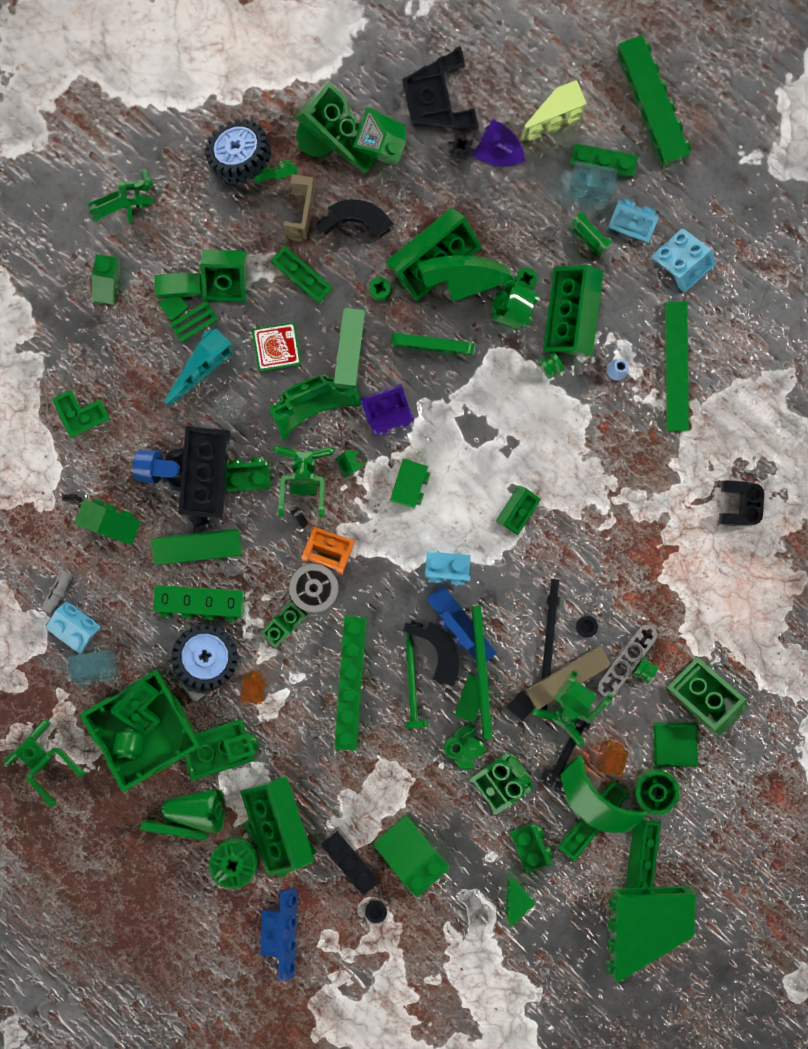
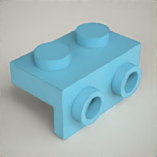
M65 602L55 610L45 629L81 654L86 649L93 635L101 627L74 605Z

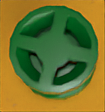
M523 268L517 273L515 282L534 289L537 283V274L533 269Z
M376 277L370 282L369 292L372 299L379 302L388 299L391 287L387 279Z
M555 352L551 353L549 358L539 360L540 367L548 379H551L555 373L564 371L563 364Z
M643 657L634 668L632 675L642 678L644 683L649 684L659 666L649 663L648 659Z

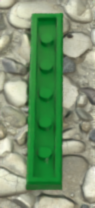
M688 301L665 302L666 431H689Z
M472 606L482 737L486 740L493 738L481 606Z

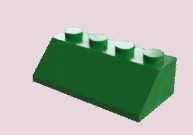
M451 207L385 263L395 278L417 302L437 285L425 286L420 276L417 262L442 256H472L482 248V245L465 217Z
M590 265L554 267L543 352H555L558 355L573 357L593 356L604 271Z
M287 776L240 791L267 876L295 871L314 862L312 850L309 846Z

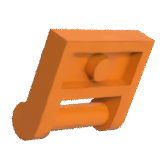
M313 527L301 561H311L334 569L336 573L343 575L355 541ZM314 550L340 559V562L311 553V551Z

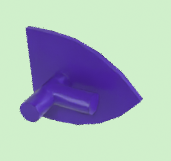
M492 119L472 154L473 157L495 166H512L526 161L518 138L509 128L495 119Z

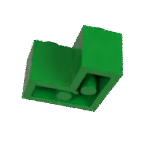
M93 498L92 502L83 499L74 524L132 546L141 521L134 519V514L123 509L121 513L116 512L117 507Z

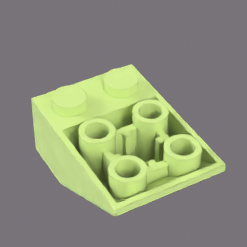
M577 80L560 86L553 91L525 124L521 138L522 141L527 139L529 141L536 140L542 133L547 131L553 133L558 131L562 125L567 123L573 125L581 120L580 118L583 116L587 103Z

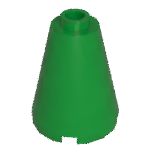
M212 789L168 798L162 804V815L165 816L167 821L207 833L217 834V832L222 830L226 810H221V803H225L224 793L221 789Z

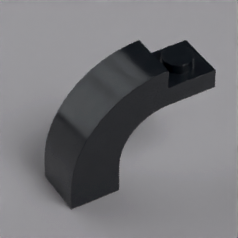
M357 199L343 200L328 207L331 216L321 218L315 227L317 234L322 239L345 223H358L370 232L376 242L394 230V224L384 211L370 202Z
M411 620L410 624L405 623L403 631L428 640L437 651L438 662L432 679L454 687L458 675L459 658L456 646L450 636L441 627L429 622L426 630L423 629L424 624L413 620Z

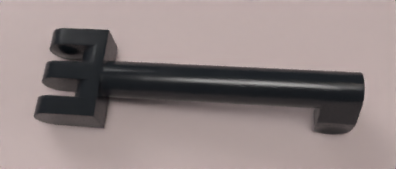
M578 719L574 726H576V730L581 735L583 731L587 732L591 724ZM571 736L553 770L545 768L539 779V782L544 783L547 776L550 777L547 786L550 788L555 780L558 781L554 789L559 792L563 785L560 774L576 746Z

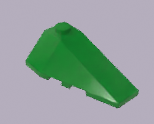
M327 81L303 104L294 118L312 135L363 174H366L376 159L352 148L359 129L358 120L350 111L345 96L330 81Z

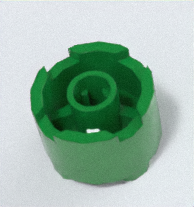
M507 280L502 284L505 286L502 293L497 292L491 306V313L494 316L491 319L518 330L523 325L528 326L532 320L531 311L537 303L539 295L533 289L515 281Z
M650 768L643 770L635 777L632 794L640 808L652 815H663L669 813L679 801L680 788L672 775L661 769ZM654 787L660 789V792H657V796L651 793Z

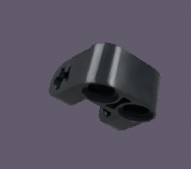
M721 481V492L740 494L739 514L719 513V525L752 526L760 523L764 510L765 493L763 487L756 483L743 481ZM750 488L754 489L757 493L755 500L750 499L748 496ZM748 510H752L755 513V520L753 522L749 521L746 517Z

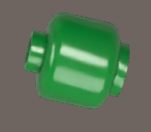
M125 727L123 731L115 734L113 752L118 756L119 760L135 761L137 757L141 756L143 747L142 734L136 732L132 727Z

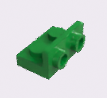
M252 458L251 462L242 463L241 459L229 460L226 474L227 492L271 489L269 462L264 461V458Z
M534 821L509 831L526 873L546 865L548 867L552 865L550 859L554 857L549 845L545 847L542 842V838H545V835L540 825L536 826Z

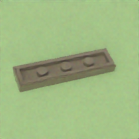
M598 646L525 691L534 707L539 710L555 700L558 690L574 669L579 672L574 681L581 684L611 666V663L602 647Z

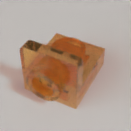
M249 671L248 675H243L240 701L262 704L266 678L262 677V673Z

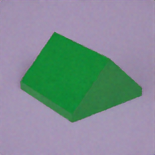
M507 872L505 918L507 924L513 926L536 905V902L512 873Z

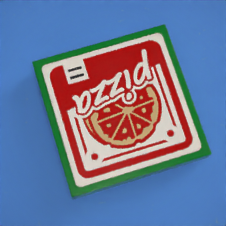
M295 322L252 329L259 372L302 366Z

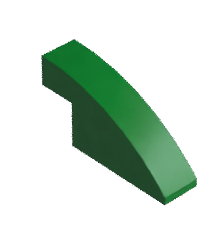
M442 256L417 262L420 276L425 286L429 287L445 281L447 292L453 302L502 285L507 280H514L507 266L476 256Z

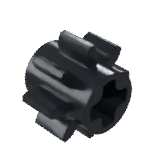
M455 134L454 142H448V146L453 148L449 151V156L454 154L457 162L462 158L468 161V153H474V149L470 147L474 141L468 140L466 134L460 137ZM458 145H460L461 147H464V146H465V150L462 151L461 148H458V149H457V146H458Z

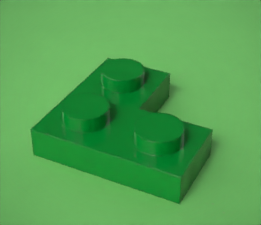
M287 158L277 161V165L269 167L267 164L265 170L260 168L262 173L259 176L256 173L253 175L255 183L275 177L281 179L292 174L295 175L298 174L295 162Z
M73 390L52 398L71 439L111 420L101 399L81 408Z
M140 679L111 708V713L143 736H146L160 722L159 717L146 708L159 695L158 690L143 679Z

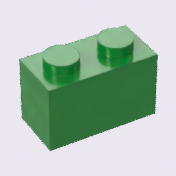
M403 458L390 502L415 509L416 505L420 506L424 493L420 492L422 485H427L431 474L427 472L428 466Z

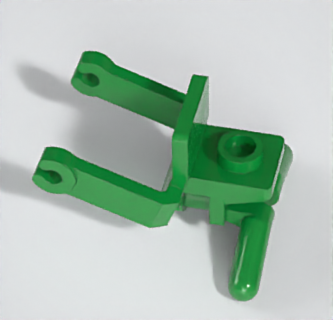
M146 169L141 171L142 180L118 181V190L96 200H90L87 204L88 207H91L93 204L96 207H92L89 210V214L98 213L97 216H92V220L99 221L102 217L126 207L128 223H133L131 205H136L137 208H147L149 204H154L152 195L140 192L152 189L153 180L150 178L149 171ZM126 190H134L135 195H127Z
M278 445L274 446L273 452L275 454L295 459L292 461V476L284 475L280 479L278 517H284L285 485L289 483L290 494L317 495V484H319V518H325V481L321 476H315V461L313 459L333 455L334 448L326 447L314 451L301 452V450H293Z
M574 669L555 695L556 701L559 702L557 711L552 712L541 708L539 710L534 708L532 714L540 718L552 720L568 732L576 745L581 747L585 741L574 727L575 723L580 718L586 722H592L611 703L614 696L608 693L593 711H590L589 708L594 702L596 695L574 681L579 674Z
M43 720L25 741L4 759V765L10 766L18 758L30 768L26 774L27 781L44 798L48 806L54 807L57 804L56 800L35 779V775L56 754L64 760L77 776L83 777L86 772L63 749L52 748L47 752L43 748L44 745L36 741L50 726L48 720Z

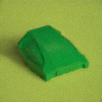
M508 751L469 779L471 783H475L491 805L495 815L515 803L534 788L529 774L519 760Z

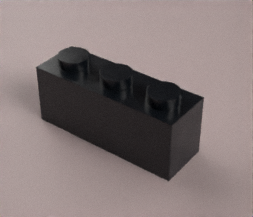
M339 827L321 841L320 845L362 896L366 895L380 883L381 877Z

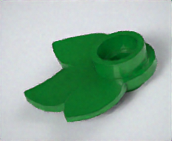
M471 725L459 728L455 736L449 738L444 744L445 755L450 759H454L457 766L465 770L473 769V759L482 756L487 750L482 741L474 738L476 727ZM455 744H457L458 746L457 752H453L452 747Z

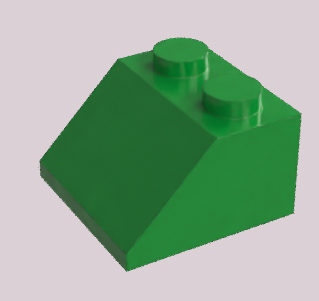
M203 250L200 261L203 301L246 302V251Z

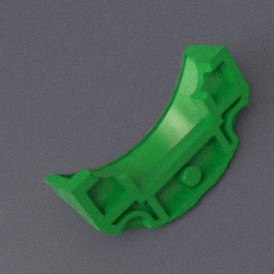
M328 374L308 378L285 390L279 395L280 401L277 404L271 405L269 412L282 440H285L299 424L320 412L339 407H359L362 404L357 388L334 387V378H330Z
M581 755L574 757L561 773V782L563 783L566 795L564 797L577 817H580L587 825L594 829L610 833L630 832L648 815V812L645 810L639 811L636 807L624 810L605 800L589 781Z

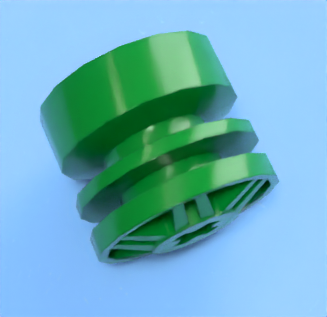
M234 836L225 839L217 846L210 857L209 870L211 877L224 888L236 889L243 887L252 879L258 868L259 855L257 848L244 837ZM231 860L238 862L236 869L234 866H228Z

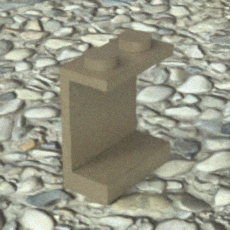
M292 174L291 187L293 194L306 196L301 224L284 221L283 227L286 236L290 240H308L316 192L313 177Z

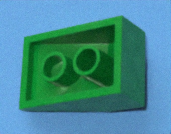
M698 657L667 687L695 718L717 738L749 708L747 700Z
M407 815L402 817L373 843L374 847L416 898L450 869L449 863Z

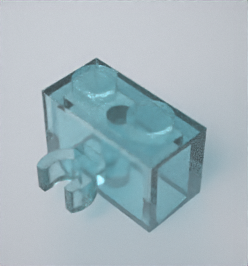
M115 649L67 657L71 683L78 682L79 686L92 684L91 680L99 678L100 683L113 681V676L119 675Z

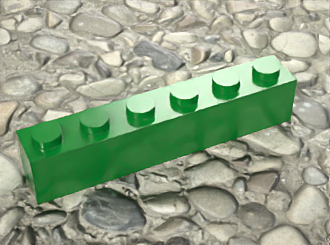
M642 34L619 43L616 53L661 166L666 168L687 160L690 155L691 145L688 139H685L683 136V125L680 119H676L674 114L675 105L671 99H668L666 83L660 79L658 63L652 59L650 43L648 40L645 41Z
M344 616L334 749L357 750L366 617Z

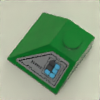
M366 107L352 148L387 165L398 163L406 144L405 125L372 108Z

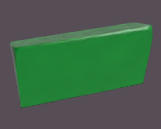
M519 485L496 519V522L514 534L519 535L541 498Z

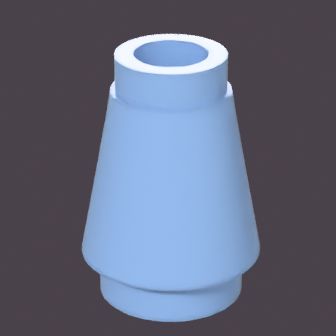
M623 359L612 360L607 366L609 377L613 380L624 379L628 374L627 362ZM617 365H621L623 370H619Z

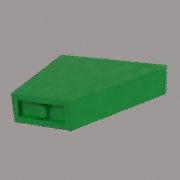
M690 886L612 889V897L608 898L611 918H608L610 939L607 940V950L610 953V960L606 962L607 973L611 975L614 982H620L694 937L696 893Z

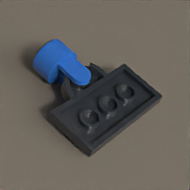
M186 426L184 448L168 452L164 460L160 451L138 450L132 460V475L137 482L153 484L158 483L161 477H163L168 488L180 492L178 514L223 519L230 430Z

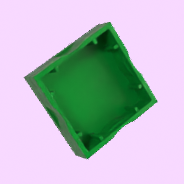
M154 670L141 678L158 690L159 695L146 708L157 715L160 722L146 736H143L142 754L135 761L119 760L118 756L113 752L115 734L123 731V728L130 726L113 715L111 708L139 680L129 685L120 694L107 698L80 714L92 739L102 750L107 765L122 792L130 790L203 746L201 739L198 737L197 732L161 670Z

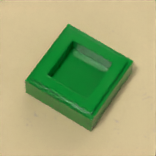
M179 295L166 297L158 303L172 322L189 309Z

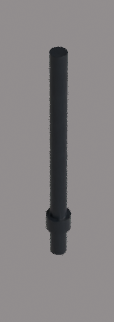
M551 579L550 594L547 596L548 614L541 680L551 675L557 606L560 604V597H558L560 579ZM548 704L542 707L541 709L547 710Z

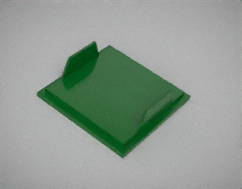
M697 722L653 723L654 767H698Z

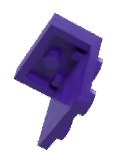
M401 384L360 398L373 434H386L392 428L406 427L415 420Z

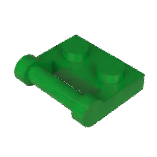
M582 211L573 219L569 229L600 259L613 242L609 238L606 239L586 219V215Z

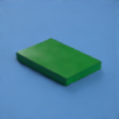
M242 719L197 733L203 746L184 757L191 781L255 761L254 755L230 762L223 741L246 733Z

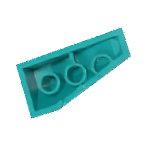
M217 328L213 331L211 329L208 330L201 337L203 340L197 345L164 400L169 407L235 352L231 343Z

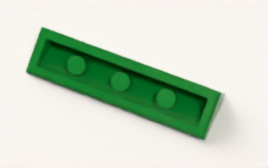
M239 529L151 538L155 565L233 557L242 554Z
M643 819L633 828L625 888L653 887L661 821Z

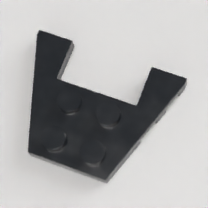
M461 46L455 48L451 53L439 57L432 64L424 66L402 79L411 123L470 130L479 129L475 108L453 113L444 72L465 68Z

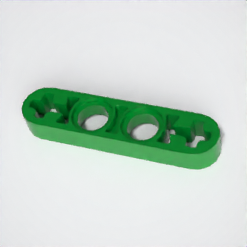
M394 333L391 337V346L465 356L475 355L476 344L472 342Z

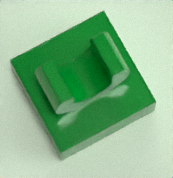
M350 449L335 458L344 478L351 476L365 464L364 461L358 463L355 456L360 454L359 451L352 452Z

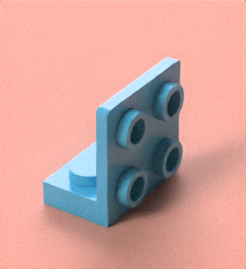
M685 229L678 231L652 254V259L675 277L678 288L684 293L716 266L712 249Z
M427 552L425 578H429L430 583H443V579L451 580V584L465 585V581H470L471 555Z

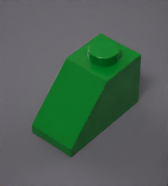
M96 254L92 273L93 302L115 305L122 266L121 261L117 257Z

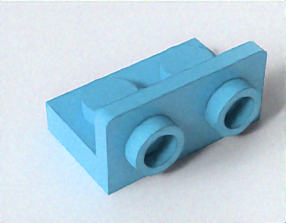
M628 199L618 200L608 228L649 243L659 217L655 213L656 210L644 206L642 209L635 206L636 203Z

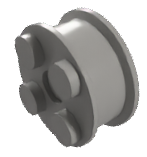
M308 564L299 568L294 573L290 581L289 590L293 602L299 608L307 612H321L333 605L338 596L339 585L336 576L330 569L320 564ZM316 584L318 590L312 592L310 590L311 585Z

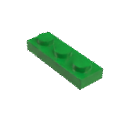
M574 143L570 166L633 178L638 155Z

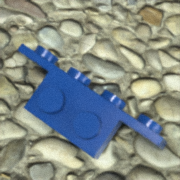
M441 586L427 597V601L442 618L439 623L447 632L451 630L456 637L453 640L459 648L465 647L476 661L473 622L447 589ZM484 637L487 662L497 652Z
M296 888L281 890L280 911L262 910L260 955L279 958L278 980L281 981L293 978L296 970L295 937L297 926L296 905L298 902Z

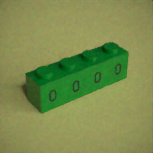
M155 585L153 612H159V616L172 617V613H181V618H194V614L203 615V619L216 620V616H225V621H238V617H243L245 591Z

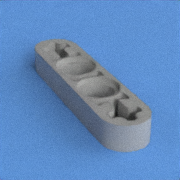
M642 625L636 630L598 681L597 690L601 695L606 697L608 693L612 696L616 694L655 642L657 631L653 626ZM650 629L651 639L646 638L642 642V644L646 645L645 648L641 644L634 642L636 638L638 641L643 638L642 630L647 631ZM630 646H637L639 648L638 657H629L628 649ZM618 663H623L626 666V673L622 676H618L614 671ZM609 673L613 677L620 679L618 684L616 681L612 682L611 688L613 689L611 692H603V682L609 683L612 679L608 677Z

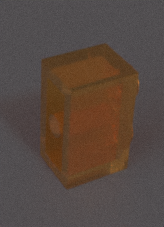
M608 740V743L601 742L595 768L600 772L622 777L629 751L624 749L623 744L616 741Z

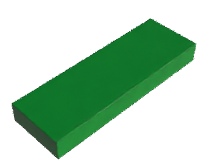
M285 245L270 261L271 264L319 305L333 290L329 283Z
M144 819L141 822V831L203 841L209 837L207 832L180 824Z

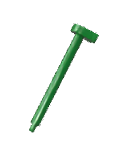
M407 633L406 655L410 721L405 722L406 728L428 727V720L418 721L414 644L411 634Z

